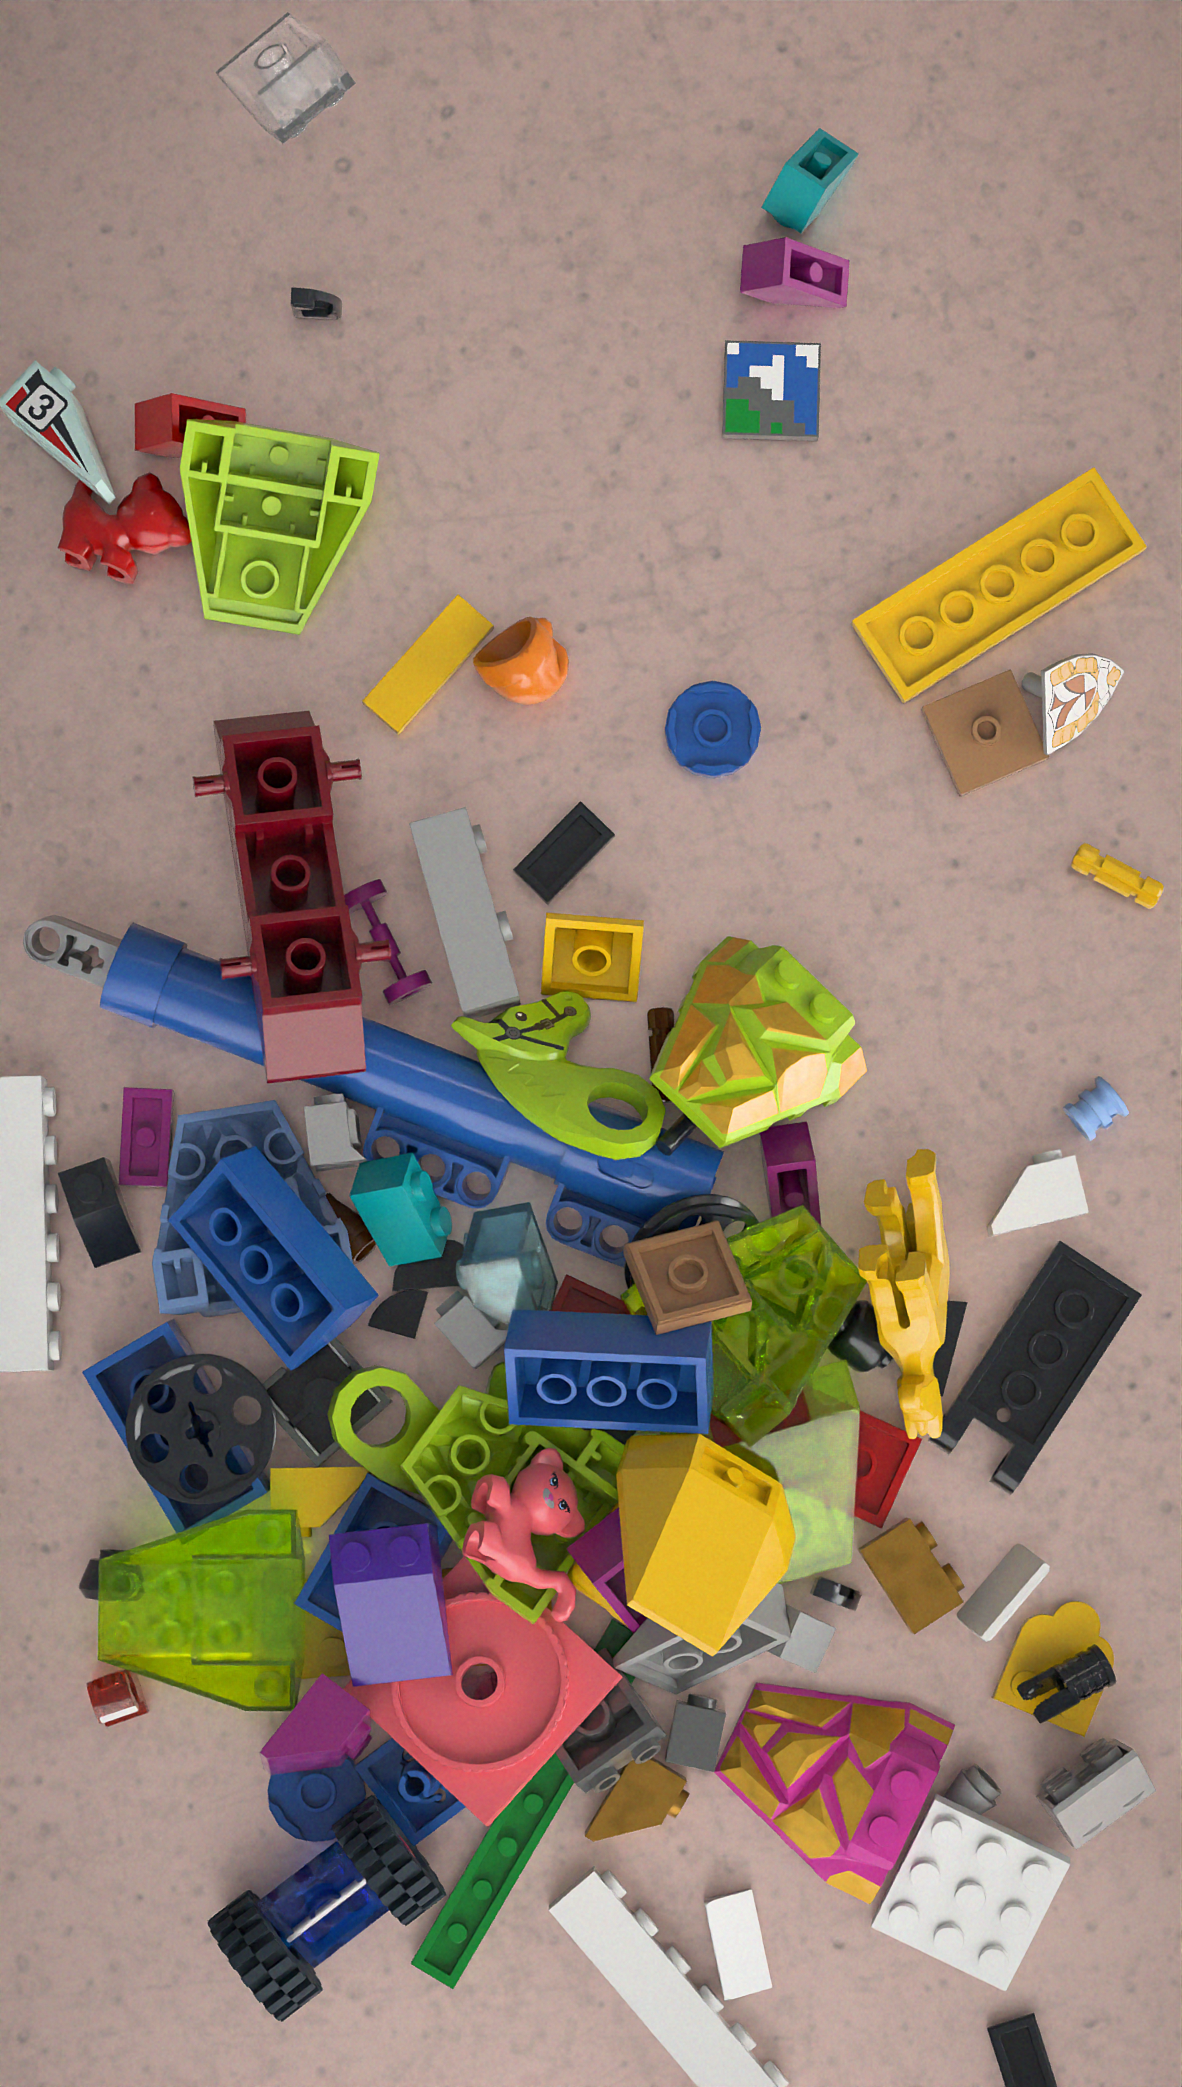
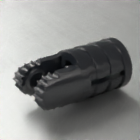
M1093 1644L1086 1651L1075 1654L1073 1658L1070 1657L1064 1660L1063 1663L1056 1664L1022 1682L1016 1689L1023 1700L1026 1699L1027 1701L1057 1688L1059 1692L1040 1702L1034 1709L1033 1714L1041 1724L1074 1707L1081 1700L1090 1698L1092 1694L1103 1691L1105 1687L1113 1686L1116 1684V1677L1105 1654L1097 1645Z

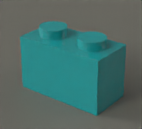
M413 1153L359 1163L349 1197L388 1266L442 1257L447 1237L452 1232L451 1215L448 1209L440 1204L433 1191L429 1174L426 1171H422Z

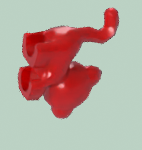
M149 472L134 481L131 493L121 501L115 515L107 514L91 498L93 490L79 479L75 484L71 499L64 506L62 517L63 531L58 549L66 552L65 562L67 564L88 571L95 564L97 555L102 556L100 563L108 566V577L122 583L133 584L138 574L136 561L133 560L130 553L132 550L157 555L171 546L180 547L188 545L192 541L188 518L184 516L182 508L169 492L163 490L159 478Z

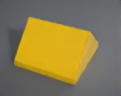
M546 912L541 994L554 995L559 992L570 991L579 994L583 998L637 1002L644 920Z

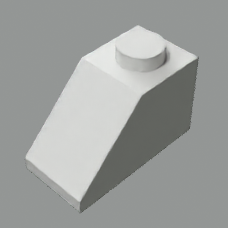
M1061 1149L1033 1155L1034 1165L1022 1169L988 1224L987 1231L989 1237L1089 1213L1075 1155L1063 1158Z

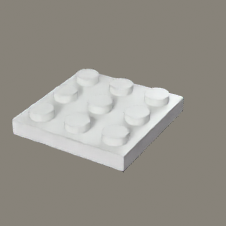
M935 1793L872 1919L871 1927L1006 1991L1070 1866V1857Z

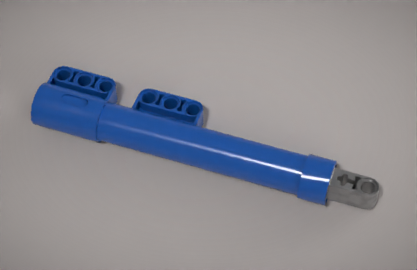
M57 915L47 916L34 922L24 933V949L31 959L102 987L100 1008L151 1028H155L157 1025L264 1066L251 976L222 980L218 960L187 949L185 942L136 923H132L122 940ZM43 927H50L59 935L60 945L57 951H48L42 946L39 936ZM94 947H98V956L105 961L93 967L91 966L92 957L85 954V951L87 952ZM362 1017L366 1062L365 1072L301 1080L334 1094H343L344 1098L376 1110L363 1146V1156L367 1161L384 1158L378 1153L376 1148V1140L383 1136L391 1137L397 1142L400 1149L399 1155L413 1153L421 1169V1159L424 1155L434 1154L440 1157L445 1164V1173L442 1176H430L435 1195L469 1208L478 1209L486 1207L492 1203L501 1189L511 1162L555 1179L554 1184L558 1185L546 1217V1227L550 1236L561 1244L623 1268L625 1264L624 1246L613 1247L607 1244L603 1239V1229L611 1225L620 1226L628 1235V1243H631L642 1225L665 1206L686 1197L711 1194L717 1178L715 1175L724 1151L687 1137L670 1156L663 1154L655 1144L640 1157L614 1160L563 1143L543 1131L515 1109L494 1086L480 1062L365 1017ZM595 1101L588 1105L591 1115L608 1128L628 1130L643 1123L639 1118ZM661 1127L658 1139L667 1131V1129ZM472 1172L483 1173L490 1180L491 1190L485 1194L474 1193L467 1186V1175ZM566 1207L574 1208L582 1217V1226L572 1230L564 1228L558 1222L557 1211ZM694 1215L684 1219L679 1226V1230L696 1226L699 1216Z

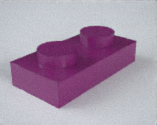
M124 1087L118 1185L167 1188L171 1159L174 1090Z

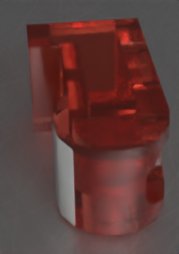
M134 1665L92 1679L86 1683L89 1698L99 1724L105 1723V1726L109 1727L149 1712Z

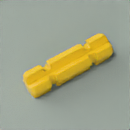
M1083 843L1078 848L1071 862V867L1086 876L1089 872L1094 874L1093 880L1127 898L1130 894L1135 896L1134 901L1148 909H1152L1156 905L1163 892L1164 886L1162 883L1149 876L1146 879L1139 877L1140 871L1108 854L1105 858L1100 856V850L1087 843Z

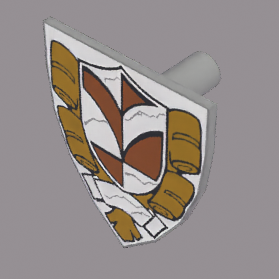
M1090 653L1075 654L1041 670V676L1033 672H1029L1024 676L1022 688L1042 698L1043 751L1045 755H1049L1062 748L1082 734L1098 717L1110 700L1125 670L1109 658Z

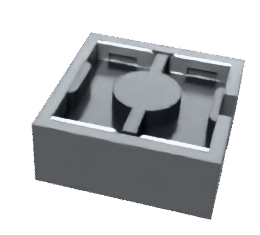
M334 1338L297 1368L287 1371L284 1367H281L263 1383L271 1398L276 1421L317 1467H320L341 1448L333 1439L327 1415L334 1389L352 1371L363 1369L337 1338ZM380 1386L365 1390L354 1402L351 1408L350 1422L355 1435L393 1402Z

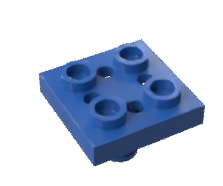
M390 1738L357 1763L354 1768L410 1843L415 1846L463 1810L465 1806L415 1759L407 1761L413 1757L408 1752L403 1756L405 1749L393 1738ZM439 1788L443 1789L446 1793V1799L443 1801H439L443 1797L442 1793L433 1795Z

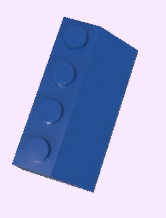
M257 1146L222 1158L168 1220L290 1371L297 1368L349 1328L379 1296Z

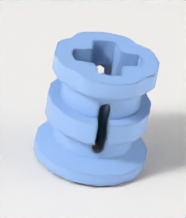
M1100 1076L1095 1078V1089L1091 1092L1085 1089L1078 1095L1080 1100L1076 1104L1068 1103L1063 1107L1073 1125L1089 1141L1096 1138L1095 1131L1100 1127L1105 1130L1113 1124L1112 1118L1117 1114L1123 1117L1129 1115V1111L1120 1096Z

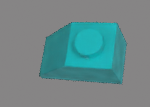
M819 128L785 163L761 208L772 214L780 225L794 229L801 234L819 215L856 161L859 153Z

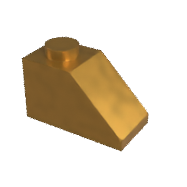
M651 1758L641 1764H636L634 1760L630 1761L622 1768L619 1773V1780L611 1787L585 1831V1837L594 1842L661 1825L667 1814L675 1819L690 1794L683 1789L687 1782L686 1777L655 1758Z

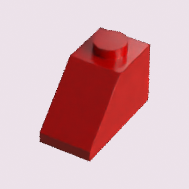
M174 393L135 403V451L170 458H181L187 419L246 423V409Z

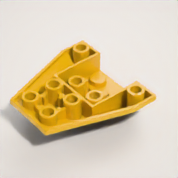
M699 1433L631 1436L626 1441L616 1474L627 1606L713 1657L788 1571L796 1533L783 1486L775 1479Z

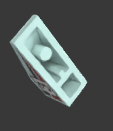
M34 361L0 397V408L12 423L104 501L110 504L116 497L83 407L72 394L76 385L57 367H54L49 372L37 361Z

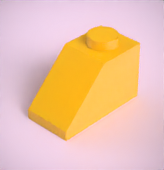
M363 1466L270 1468L271 1528H282V1537H312V1527L324 1526L356 1493L367 1473H371Z

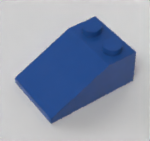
M367 1473L334 1534L424 1523L437 1525L441 1560L453 1541L427 1504ZM328 1542L294 1604L342 1631L333 1583L330 1544Z

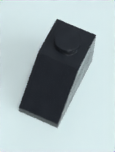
M102 1157L58 1173L73 1220L94 1268L141 1253L110 1160Z

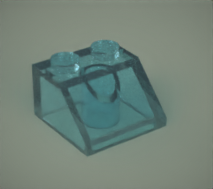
M526 1202L474 1212L469 1232L464 1234L462 1259L456 1263L458 1283L463 1290L468 1289L474 1308L509 1325L512 1309L552 1311L558 1280L531 1203Z

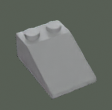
M776 1583L713 1657L647 1618L613 1658L614 1668L677 1695L791 1639L783 1586Z

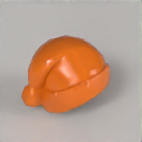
M527 617L509 626L488 642L473 657V665L482 680L491 686L501 697L510 702L532 705L548 700L559 691L568 674L569 659L566 649L552 637L553 628L551 622L546 618Z

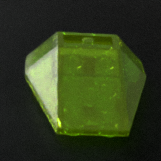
M244 1510L99 1559L98 1660L244 1711H292L298 1703L305 1650V1610L294 1604L305 1585V1555L298 1510Z

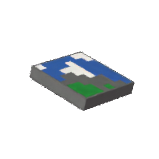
M725 340L722 438L818 441L821 343Z

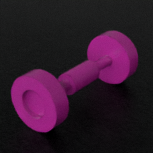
M377 879L346 893L344 897L349 913L363 908L372 926L369 933L373 941L389 939V947L391 948V960L389 962L399 981L390 985L382 992L388 1004L392 1005L425 990L432 985V981L426 970L409 976L406 975L398 958L401 952L387 923L381 924L372 906V903L387 894L381 879Z

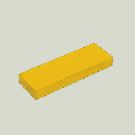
M457 594L362 700L363 705L399 735L493 631L494 625Z

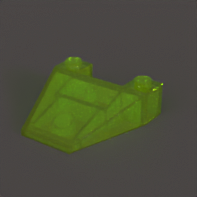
M846 1359L808 1369L802 1378L799 1387L809 1421L770 1432L752 1448L743 1441L722 1446V1448L775 1479L783 1486L796 1539L788 1571L777 1584L852 1563L860 1406ZM709 1424L708 1434L701 1435L714 1442V1438ZM659 1432L660 1435H665V1434H695V1433H678V1432Z

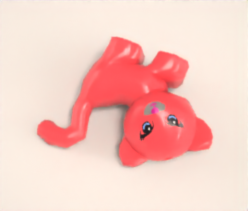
M555 1448L541 1450L532 1458L530 1466L518 1473L511 1494L509 1484L504 1477L489 1474L477 1481L471 1498V1507L484 1514L487 1521L482 1520L469 1526L464 1539L462 1553L464 1556L486 1565L493 1573L505 1580L525 1583L537 1589L554 1588L558 1592V1598L551 1615L556 1621L563 1622L568 1621L575 1609L576 1588L565 1571L544 1570L536 1567V1557L531 1542V1532L535 1535L546 1536L556 1533L564 1538H571L580 1535L585 1530L584 1519L577 1509L578 1497L575 1485L568 1474L563 1471L561 1455Z

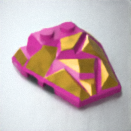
M756 1682L715 1767L714 1773L760 1816L827 1884L871 1904L881 1888L888 1871H891L935 1781L940 1769L939 1763L947 1749L955 1724L909 1702L869 1699L864 1696L839 1695L819 1692L818 1690Z

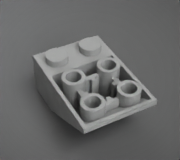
M1104 1738L1096 1741L1080 1754L1084 1760L1081 1764L1068 1772L1064 1767L1060 1768L1040 1784L1044 1791L1037 1795L1036 1798L1070 1845L1076 1850L1156 1791L1134 1749L1116 1739H1113L1111 1742H1106Z

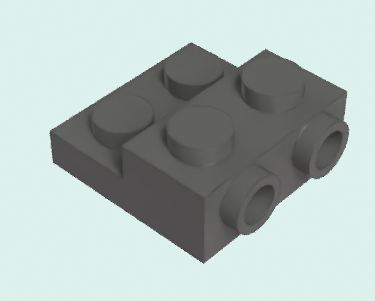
M603 1648L597 1654L614 1668V1657L606 1648ZM616 1668L614 1669L623 1678L555 1752L574 1783L585 1793L592 1788L596 1793H600L612 1787L620 1778L619 1769L632 1760L636 1764H641L653 1758L661 1749L658 1742L667 1736L624 1672Z

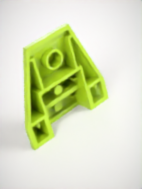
M187 419L180 461V474L204 619L300 635L372 501L380 453L329 437L237 421Z

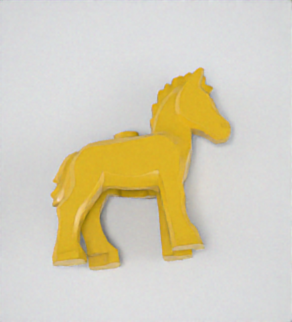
M917 1149L915 1155L907 1159L906 1180L907 1186L910 1189L912 1203L908 1204L906 1213L899 1200L896 1187H887L885 1179L874 1180L867 1184L864 1205L866 1210L877 1219L881 1244L867 1245L860 1248L858 1258L859 1274L869 1284L880 1344L894 1358L901 1371V1376L897 1379L898 1398L909 1439H915L918 1433L922 1436L929 1433L932 1438L940 1437L943 1421L938 1380L934 1376L933 1361L936 1351L945 1340L950 1267L943 1227L942 1201L936 1178L937 1158L936 1153L929 1149Z

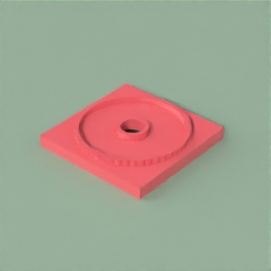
M463 1556L443 1578L453 1675L353 1687L352 1680H350L343 1689L370 1709V1717L488 1827L623 1677L566 1624L556 1621L551 1615L552 1612L547 1607L537 1621L531 1624L494 1597L467 1558ZM477 1664L491 1666L496 1672L498 1679L494 1693L483 1700L469 1698L464 1693L462 1687L465 1673Z

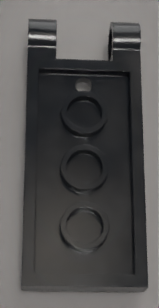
M1058 1241L965 1385L943 1415L940 1437L932 1438L930 1436L928 1441L949 1455L971 1421L975 1419L1013 1445L989 1481L1011 1495L1025 1477L1032 1463L1142 1294L1062 1241ZM1006 1408L1009 1410L1010 1419L1007 1422H1001L997 1418L999 1409Z

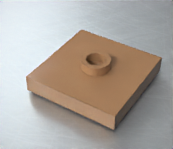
M1011 669L925 705L921 709L959 797L1049 758V755L1044 754L1043 741Z
M719 1221L624 1244V1257L656 1335L751 1311L752 1299Z

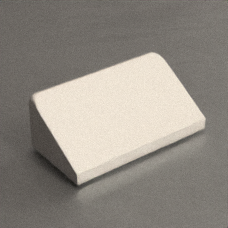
M1016 1544L958 1611V1620L980 1639L990 1642L1048 1574L1050 1566L1025 1546Z
M752 1889L704 1898L724 2001L772 1988Z

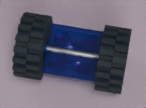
M370 1795L332 1824L331 1828L338 1841L330 1845L262 1899L251 1890H247L207 1922L212 1936L217 1940L220 1950L229 1959L228 1962L232 1968L238 1972L241 1977L240 1979L246 1987L251 1989L259 2003L262 2002L265 2009L271 2015L273 2014L278 2021L283 2022L323 1991L322 1984L315 1975L316 1972L313 1968L317 1967L389 1910L395 1918H398L401 1924L407 1926L446 1896L443 1885L439 1882L437 1875L430 1868L425 1857L421 1855L416 1845L413 1846L374 1795Z

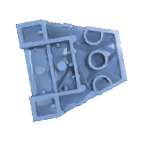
M275 1100L178 1115L168 1170L169 1180L165 1203L162 1204L160 1215L161 1225L157 1248L154 1249L152 1260L161 1314L185 1315L199 1312L203 1317H214L242 1312L168 1220L222 1158L257 1146L353 1263L348 1231L341 1218L338 1219L325 1196V1189L320 1180L316 1179L304 1158V1151Z

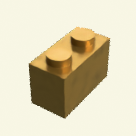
M905 1518L857 1550L909 1631L916 1634L964 1603L958 1592L965 1588L950 1563L943 1567L940 1566L931 1552L938 1545L925 1524L921 1521L914 1525L910 1518Z

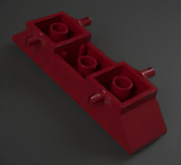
M310 711L213 721L220 774L193 776V790L195 798L224 794L248 956L219 958L221 978L225 980L227 978L251 976L267 1084L365 1072L366 1062L362 1019L363 996L359 974L362 963L390 961L391 948L389 947V939L359 943V939L351 927L349 908L345 904L330 795L333 782L362 779L360 759L330 762V758L322 745L320 726H315Z

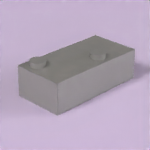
M466 807L409 823L463 1016L474 1019L506 1010L510 1007L520 1006L519 992L504 941L512 940L513 936L506 911L496 913L479 855L488 852L480 824L471 826Z

